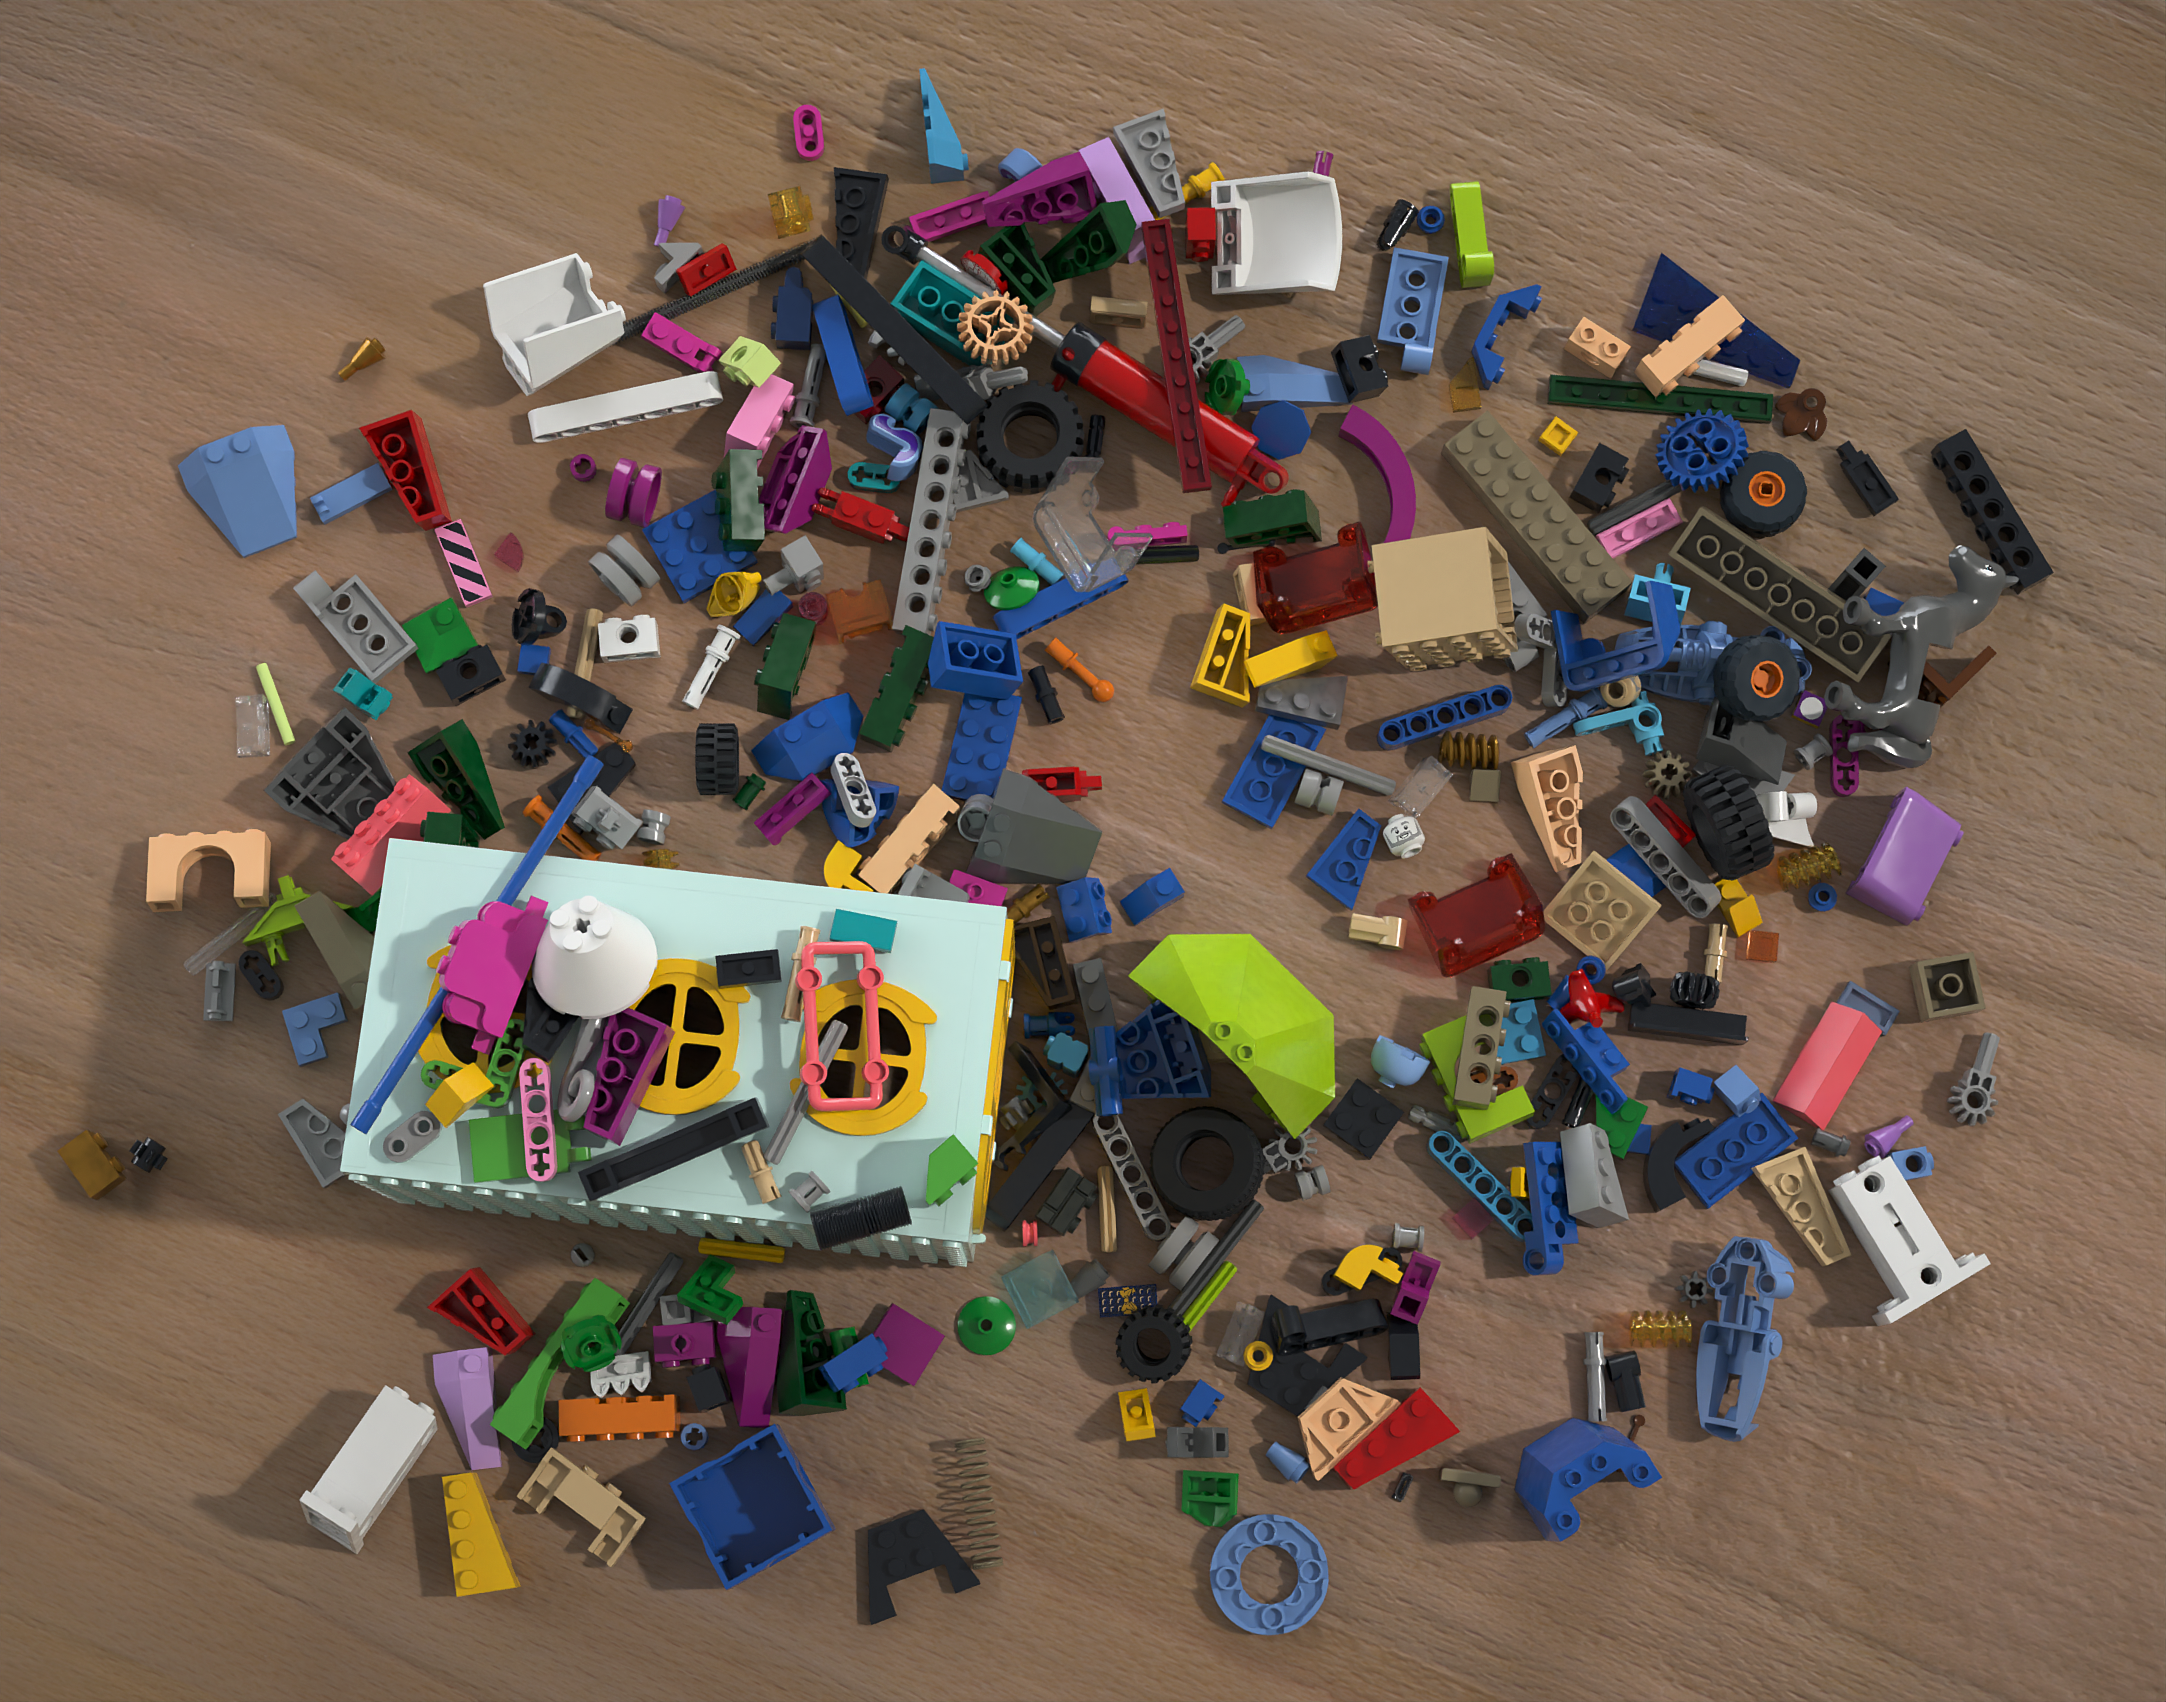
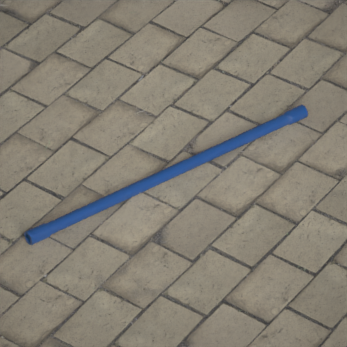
M591 755L586 757L574 776L572 784L496 901L512 906L582 795L591 786L604 766L601 761ZM440 987L369 1099L364 1102L350 1125L364 1134L368 1133L381 1113L384 1103L442 1015L443 1000L450 992Z

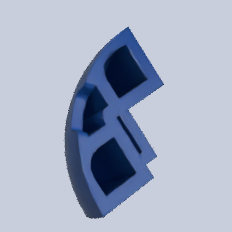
M834 779L820 780L831 793L822 802L827 823L836 838L849 848L861 845L876 836L875 830L884 819H890L895 809L899 786L866 780L876 807V814L869 826L857 827L848 820ZM847 786L849 792L860 794L856 787Z

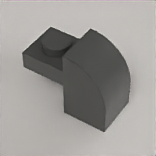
M1167 1427L1165 1441L1167 1457H1229L1228 1428Z

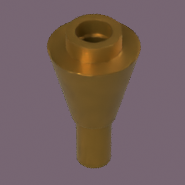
M366 337L351 358V362L341 369L338 374L346 381L358 370H362L385 359L386 357L383 354L386 351L385 347L377 338L374 337L371 340Z

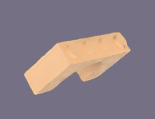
M249 829L245 833L218 831L216 834L204 835L200 832H191L186 836L160 834L158 837H149L147 904L153 912L182 911L183 881L188 869L202 858L220 856L234 863V899L240 908L269 906L271 842L267 834L257 829Z

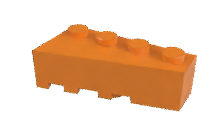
M675 1394L664 1395V1397L638 1396L635 1398L610 1397L606 1399L558 1400L559 1436H567V1442L585 1441V1436L596 1435V1441L614 1440V1434H626V1440L644 1439V1433H656V1438H673V1432H681L680 1396Z

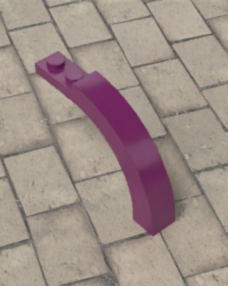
M1352 404L1340 428L1338 437L1360 449L1376 466L1386 485L1390 502V523L1384 543L1410 539L1415 522L1416 493L1407 459L1389 431L1366 411ZM1375 572L1368 573L1359 591L1358 598L1368 602L1371 594L1377 596Z

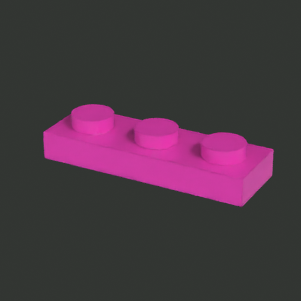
M988 190L910 216L909 222L916 234L931 242L987 223L982 201L990 197Z

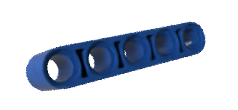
M837 294L812 304L839 400L846 416L873 407L872 396L841 297Z
M1110 556L1039 591L1029 603L1020 608L999 611L993 616V619L999 631L1016 634V639H1019L1126 585L1129 580L1117 557Z
M1494 685L1388 720L1380 727L1377 734V742L1384 750H1396L1444 734L1445 731L1457 730L1499 716L1509 708L1513 698L1512 693L1504 685ZM1495 694L1501 695L1505 700V704L1503 706L1495 705L1491 701V696ZM1467 703L1476 705L1478 713L1475 715L1468 714L1464 709V705ZM1440 712L1448 713L1451 716L1452 722L1447 724L1440 722L1437 714ZM1420 721L1425 726V730L1423 732H1415L1412 730L1410 723ZM1389 729L1394 730L1398 735V739L1388 741L1384 737L1383 732Z

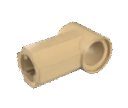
M1352 913L1348 939L1377 943L1378 946L1386 949L1403 950L1408 921L1398 917L1384 916L1378 918Z

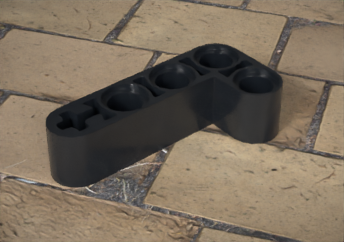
M1374 1298L1300 1314L1298 1306H1285L1274 1312L1270 1325L1278 1353L1284 1356L1376 1336L1388 1329L1380 1301Z

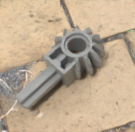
M1234 315L1209 336L1201 332L1194 338H1188L1191 358L1195 361L1193 370L1196 385L1199 384L1200 377L1206 378L1208 375L1207 369L1217 359L1218 349L1245 329L1243 320L1237 315Z
M990 364L981 366L970 365L969 367L955 370L983 400L989 399L998 388L1025 383L1028 380V371L1021 366L993 372Z
M1985 1032L1983 1034L1973 1069L1970 1068L1965 1071L1962 1079L1958 1081V1086L1950 1088L1954 1096L1947 1098V1102L1954 1104L1955 1107L1950 1109L1949 1113L1955 1114L1958 1112L1957 1121L1959 1123L1964 1122L1967 1118L1969 1126H1974L1977 1121L1982 1125L1987 1122L1986 1116L1992 1117L1995 1115L1991 1107L1998 1105V1100L1991 1099L1990 1096L1996 1092L1994 1089L1996 1076L1990 1075L2000 1038L1993 1033ZM1969 1094L1976 1097L1978 1101L1977 1108H1972L1968 1105L1967 1097Z
M1309 1127L1296 1138L1301 1142V1150L1297 1154L1292 1155L1286 1152L1285 1143L1293 1137L1288 1133L1283 1134L1278 1128L1274 1132L1281 1137L1280 1140L1270 1138V1144L1263 1148L1265 1159L1263 1161L1265 1163L1264 1174L1272 1169L1275 1173L1284 1168L1290 1171L1292 1161H1295L1296 1168L1300 1171L1302 1170L1300 1162L1302 1158L1307 1164L1310 1165L1312 1163V1160L1306 1156V1153L1317 1154L1318 1152L1315 1148H1308V1144L1317 1142L1316 1137L1305 1139L1311 1132Z

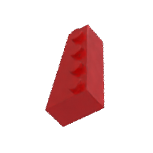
M409 410L360 427L361 433L367 439L373 453L379 459L385 469V473L390 481H392L415 523L425 531L451 523V516L422 418L413 410Z
M1419 1387L1339 1461L1332 1470L1350 1490H1354L1461 1431L1423 1389Z

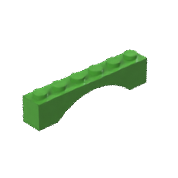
M596 1278L591 1283L586 1284L575 1306L566 1311L560 1327L547 1338L545 1348L540 1355L534 1357L530 1362L525 1376L514 1384L510 1397L505 1404L497 1408L490 1425L526 1450L543 1427L546 1393L552 1377L564 1360L561 1351L562 1332L564 1329L585 1319H590L595 1315H603L607 1321L615 1325L630 1302Z

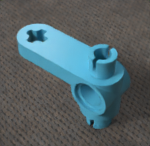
M1646 691L1640 692L1638 698L1631 703V708L1586 718L1573 724L1576 736H1584L1629 725L1631 732L1635 736L1636 743L1643 744L1645 756H1651L1652 753L1655 754L1656 752H1663L1660 739L1664 737L1661 726L1662 716L1655 703H1649ZM1639 716H1648L1652 721V726L1645 727L1641 725L1638 719Z

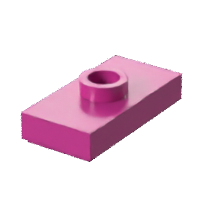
M956 869L953 870L949 883L969 894L970 899L968 903L1002 906L1008 891L1006 887Z

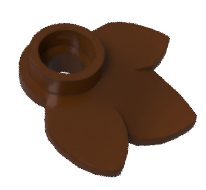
M1809 388L1801 394L1790 392L1778 400L1775 408L1786 414L1782 423L1784 436H1794L1806 430L1810 438L1817 441L1823 435L1827 427V418L1823 412L1826 399L1820 390ZM1809 397H1814L1817 400V405L1813 408L1809 407L1806 403Z

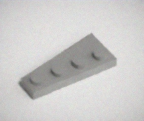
M1164 109L1113 127V134L1158 217L1162 218L1185 209L1184 195L1175 165V156L1170 143V134L1165 121Z

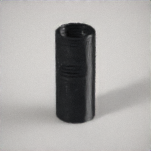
M901 1186L890 1190L887 1189V1191L884 1190V1192L881 1191V1193L878 1192L874 1195L871 1194V1197L870 1195L864 1196V1200L861 1197L860 1200L857 1198L853 1201L850 1200V1202L847 1201V1203H838V1205L835 1204V1206L832 1205L829 1208L826 1207L810 1212L813 1229L821 1251L823 1249L826 1250V1248L829 1249V1247L832 1248V1246H841V1244L844 1245V1243L847 1244L857 1239L871 1237V1234L874 1236L875 1234L878 1235V1233L882 1234V1231L885 1233L893 1229L896 1230V1228L908 1226L909 1224L912 1225Z

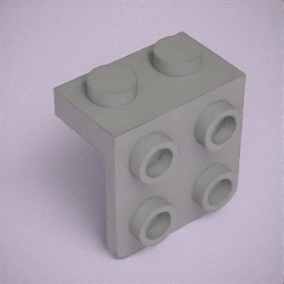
M914 864L913 868H909L902 878L903 886L899 893L894 894L966 903L970 899L967 892L917 864Z

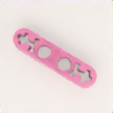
M530 1058L522 1063L519 1072L526 1169L532 1179L538 1182H547L554 1178L558 1167L551 1073L546 1062L538 1058ZM534 1064H536L537 1068L543 1070V1074L537 1076V1084L540 1087L545 1085L544 1091L534 1089L528 1092L527 1087H534V1080L532 1077L527 1076V1071H531ZM536 1095H541L546 1102L544 1110L540 1113H533L529 1108L530 1099ZM537 1127H544L548 1132V1139L541 1145L534 1144L531 1139V1133ZM549 1148V1154L543 1153V1161L550 1165V1169L545 1170L544 1176H541L540 1172L534 1171V1166L540 1163L539 1154L532 1155V1150L542 1151Z

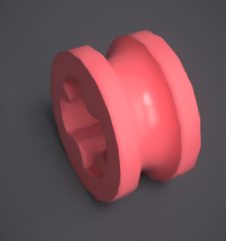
M1023 1220V1247H1027L1029 1243L1038 1246L1037 1220H1033L1030 1224Z

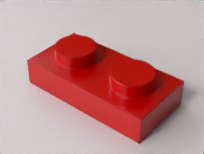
M721 243L676 269L685 293L692 296L737 269L727 245Z
M1654 795L1645 804L1682 848L1696 836L1658 796Z

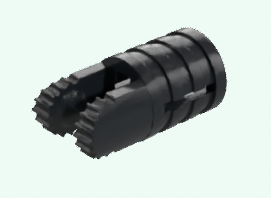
M1403 199L1396 201L1395 206H1393L1387 219L1384 221L1385 227L1379 235L1380 237H1378L1376 245H1378L1377 248L1379 250L1387 251L1391 249L1401 237L1406 235L1407 230H1409L1419 213V210L1413 204Z

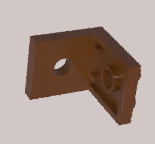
M1987 646L1949 683L1925 661L1917 699L1935 703L1942 707L1997 653L1990 646Z

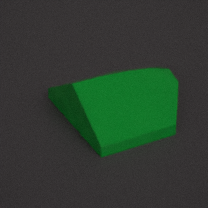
M1183 1470L1182 1511L1205 1526L1222 1527L1237 1515L1239 1473Z

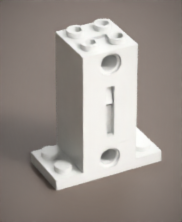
M1878 1155L1858 1166L1860 1172L1856 1173L1853 1170L1833 1181L1835 1187L1828 1190L1894 1297L1893 1300L1891 1298L1877 1306L1879 1312L1872 1316L1877 1326L1893 1323L1991 1264L1985 1254L1975 1256L1973 1252L1955 1260L1953 1259L1891 1156L1881 1159ZM1864 1181L1868 1183L1869 1191L1865 1189ZM1921 1272L1925 1276V1283L1921 1279Z
M385 1385L312 1492L310 1493L306 1490L299 1500L306 1520L310 1525L355 1554H358L364 1545L363 1537L438 1430L436 1417L433 1416L434 1410L422 1402H419L418 1405L408 1400L409 1395L396 1386L392 1390Z

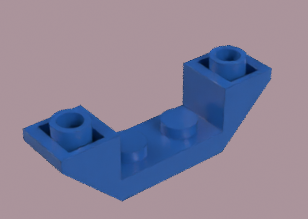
M1535 284L1499 295L1471 351L1485 389L1489 390L1493 382L1498 384L1505 371L1501 367L1504 357L1490 351L1498 336L1494 334L1497 325L1503 327L1510 312L1524 319L1527 318L1530 311L1535 313L1542 300V297L1538 296L1542 286Z

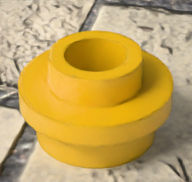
M1262 1341L1252 1342L1244 1350V1362L1252 1370H1265L1273 1360V1352L1270 1346ZM1257 1350L1261 1351L1264 1355L1263 1360L1260 1362H1256L1252 1357L1253 1352Z

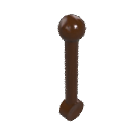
M1636 1415L1633 1418L1634 1426L1628 1438L1632 1442H1634L1639 1427L1645 1424V1418L1642 1415ZM1620 1468L1616 1470L1619 1473L1622 1472Z

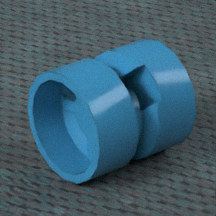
M905 383L891 397L886 405L885 412L896 421L903 420V427L919 435L927 428L930 408L938 409V407L927 398L920 399V393L908 383Z

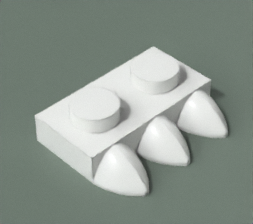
M649 1352L615 1356V1359L608 1366L590 1372L591 1386L594 1393L602 1399L609 1388H614L622 1396L629 1385H634L637 1390L643 1392L648 1384L652 1382Z

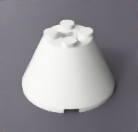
M584 896L581 899L572 900L564 904L551 914L550 922L540 939L532 960L531 970L539 995L551 1008L561 1014L569 1013L581 1016L582 1019H599L627 1009L643 996L650 986L649 982L654 970L657 969L658 956L650 931L639 919L625 911L597 901L593 896Z

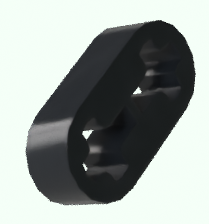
M255 950L244 952L239 958L238 965L256 993L266 1000L279 998L283 993L284 984L267 959ZM251 957L255 960L259 958L256 964L261 972L258 974L253 969L246 968L249 965L248 959ZM263 977H266L271 983L276 982L273 986L275 990L273 993L263 992L266 987L261 980Z

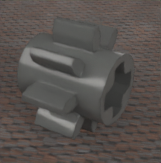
M1016 1096L1000 1108L1004 1115L999 1121L1006 1130L1014 1127L1018 1131L1032 1116L1031 1112L1035 1107L1028 1098L1021 1101Z
M1697 1271L1692 1272L1691 1279L1681 1275L1680 1279L1683 1284L1674 1288V1290L1680 1291L1682 1295L1679 1303L1686 1300L1690 1301V1308H1695L1697 1300L1703 1305L1707 1304V1299L1704 1296L1713 1292L1712 1289L1707 1288V1277L1703 1279L1698 1278ZM1689 1284H1697L1699 1286L1696 1291L1697 1294L1691 1296L1688 1293L1691 1289Z

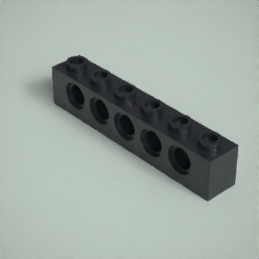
M1967 429L1938 443L1931 451L1932 462L1945 475L1948 489L1953 494L1956 493L1961 502L1960 506L1964 515L1973 521L1978 538L1987 544L1992 561L2004 569L2006 576L2019 578V581L2009 588L2011 590L2014 589L2016 594L2019 595L2046 580L2054 573ZM1955 461L1963 462L1966 470H1959L1955 466ZM1969 484L1976 485L1980 489V494L1972 493ZM1984 508L1991 509L1995 514V518L1987 517L1984 513ZM1998 532L2006 533L2009 537V542H2003L1999 538ZM2013 556L2020 557L2024 562V566L2016 565L2013 561Z

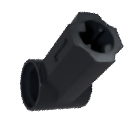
M1635 1350L1606 1356V1369L1610 1381L1614 1384L1620 1412L1645 1408L1646 1405L1639 1379L1641 1369Z

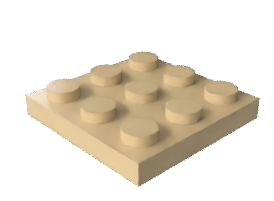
M1593 851L1539 917L1587 956L1592 955L1600 958L1604 962L1607 971L1662 905L1597 852Z

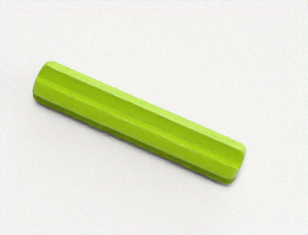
M1224 1261L1183 1314L1185 1318L1183 1322L1185 1325L1188 1324L1191 1330L1237 1272L1236 1266L1231 1262Z

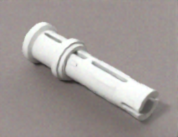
M718 625L716 628L718 633L711 646L706 647L705 653L707 656L682 700L683 703L697 710L722 663L728 662L730 658L728 654L734 642L741 637L738 633L723 625Z

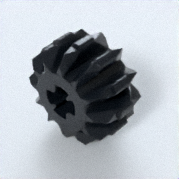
M528 720V728L526 729L522 724H518L517 727L520 733L511 732L510 737L515 740V742L508 744V748L515 751L512 754V758L515 761L521 759L520 764L524 768L528 766L530 761L533 769L538 768L539 760L544 765H548L549 762L545 756L554 757L556 755V752L550 748L558 745V741L551 738L554 731L552 728L545 730L546 725L542 721L538 723L536 728L533 720ZM532 739H534L538 746L535 749H532L528 743Z
M1687 971L1675 974L1671 982L1670 999L1677 1005H1683L1684 1007L1702 1010L1714 1008L1717 999H1719L1720 983L1712 976H1706L1705 974Z

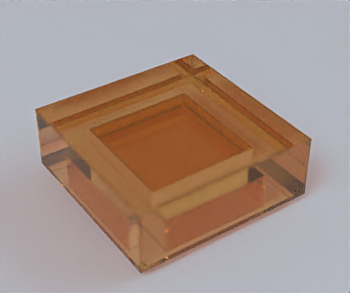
M1750 930L1746 960L1777 962L1779 933Z

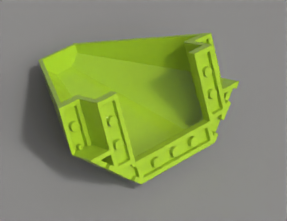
M1168 934L1128 975L1148 995L1147 999L1151 1003L1157 1000L1161 1001L1203 1032L1244 1072L1257 1090L1250 1100L1270 1119H1274L1294 1139L1335 1098L1334 1015L1251 934Z

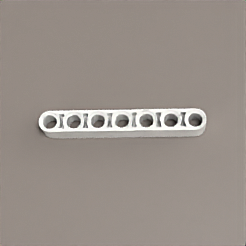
M708 371L537 408L528 412V419L533 441L544 443L714 406L723 401L718 373Z

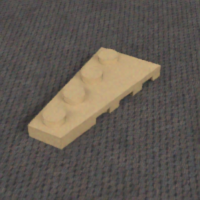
M1806 1147L1751 1168L1822 1267L1851 1256V1252Z

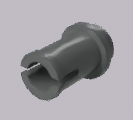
M1817 1127L1811 1145L1835 1153L1836 1157H1839V1155L1845 1157L1851 1141L1846 1139L1845 1135L1840 1137Z

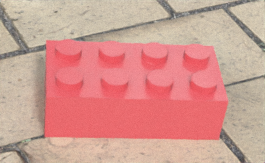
M409 774L395 785L394 791L387 799L380 801L376 805L374 813L355 828L351 838L336 848L335 855L331 860L373 896L383 884L389 838L423 842L424 837L420 836V827L422 820H426L427 812L450 813L451 809L427 787Z

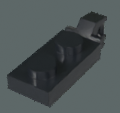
M1849 440L1836 449L1843 461L1840 463L1843 473L1873 517L1899 500L1868 453L1865 454L1862 450L1857 452Z

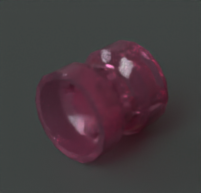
M809 592L801 597L799 601L801 617L816 621V626L823 624L828 617V607L825 598L817 592Z

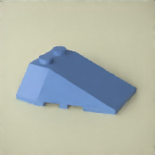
M284 425L247 428L198 447L178 465L189 494L243 558L297 538L296 479L294 476L295 451Z

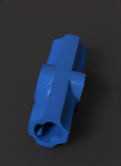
M1115 1026L1089 1028L1091 1048L1089 1077L1092 1086H1094L1096 1116L1123 1114L1120 1083L1123 1081V1068L1117 1053Z

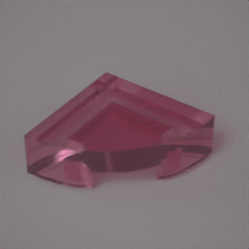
M510 532L494 556L516 572H519L524 559L523 549L516 536Z

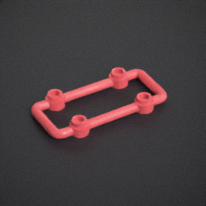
M862 941L809 943L802 950V969L795 977L797 988L803 992L807 1063L800 1070V1078L808 1086L809 1103L818 1111L875 1109L882 1101V1082L887 1079L889 1068L881 1060L877 988L882 985L884 975L882 970L876 966L874 949L870 944ZM814 955H863V968L857 974V983L865 991L868 1062L862 1068V1077L865 1082L870 1084V1097L821 1098L820 1084L827 1077V1069L819 1061L815 990L822 983V975L814 967Z

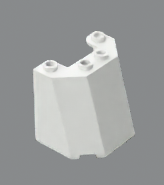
M577 253L483 284L491 331L503 350L502 359L505 367L526 396L532 395L616 343L624 334L623 321L626 320L622 306L616 305L614 301H610L607 303L606 309L603 300H598L591 291L590 279L593 275L588 262L584 263Z

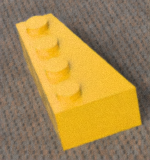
M470 1472L442 1477L456 1596L460 1597L521 1587L500 1536L499 1528L491 1513V1508L478 1474Z

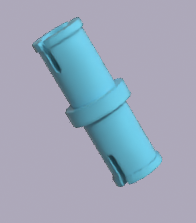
M1020 538L1010 550L1011 553L1029 566V570L1035 571L1051 585L1059 582L1065 574L1049 562L1043 552L1038 553L1023 538Z

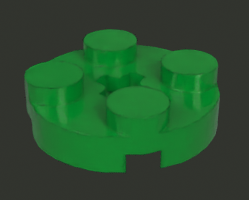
M1218 359L1211 365L1205 382L1210 384L1209 392H1205V401L1209 407L1220 414L1233 416L1240 407L1244 396L1248 395L1250 391V381L1245 379L1244 369L1238 360Z
M595 1315L590 1319L580 1321L573 1326L565 1328L562 1332L561 1351L565 1362L571 1368L575 1369L574 1366L583 1368L585 1372L600 1370L608 1366L615 1359L614 1354L619 1348L620 1350L622 1346L616 1326L607 1321L603 1315ZM594 1342L595 1346L589 1348L587 1344Z

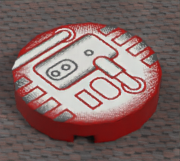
M972 250L967 251L960 258L964 271L1003 295L1008 290L1007 281L1002 283L999 279L1002 276L999 269L982 254L976 253L973 255Z

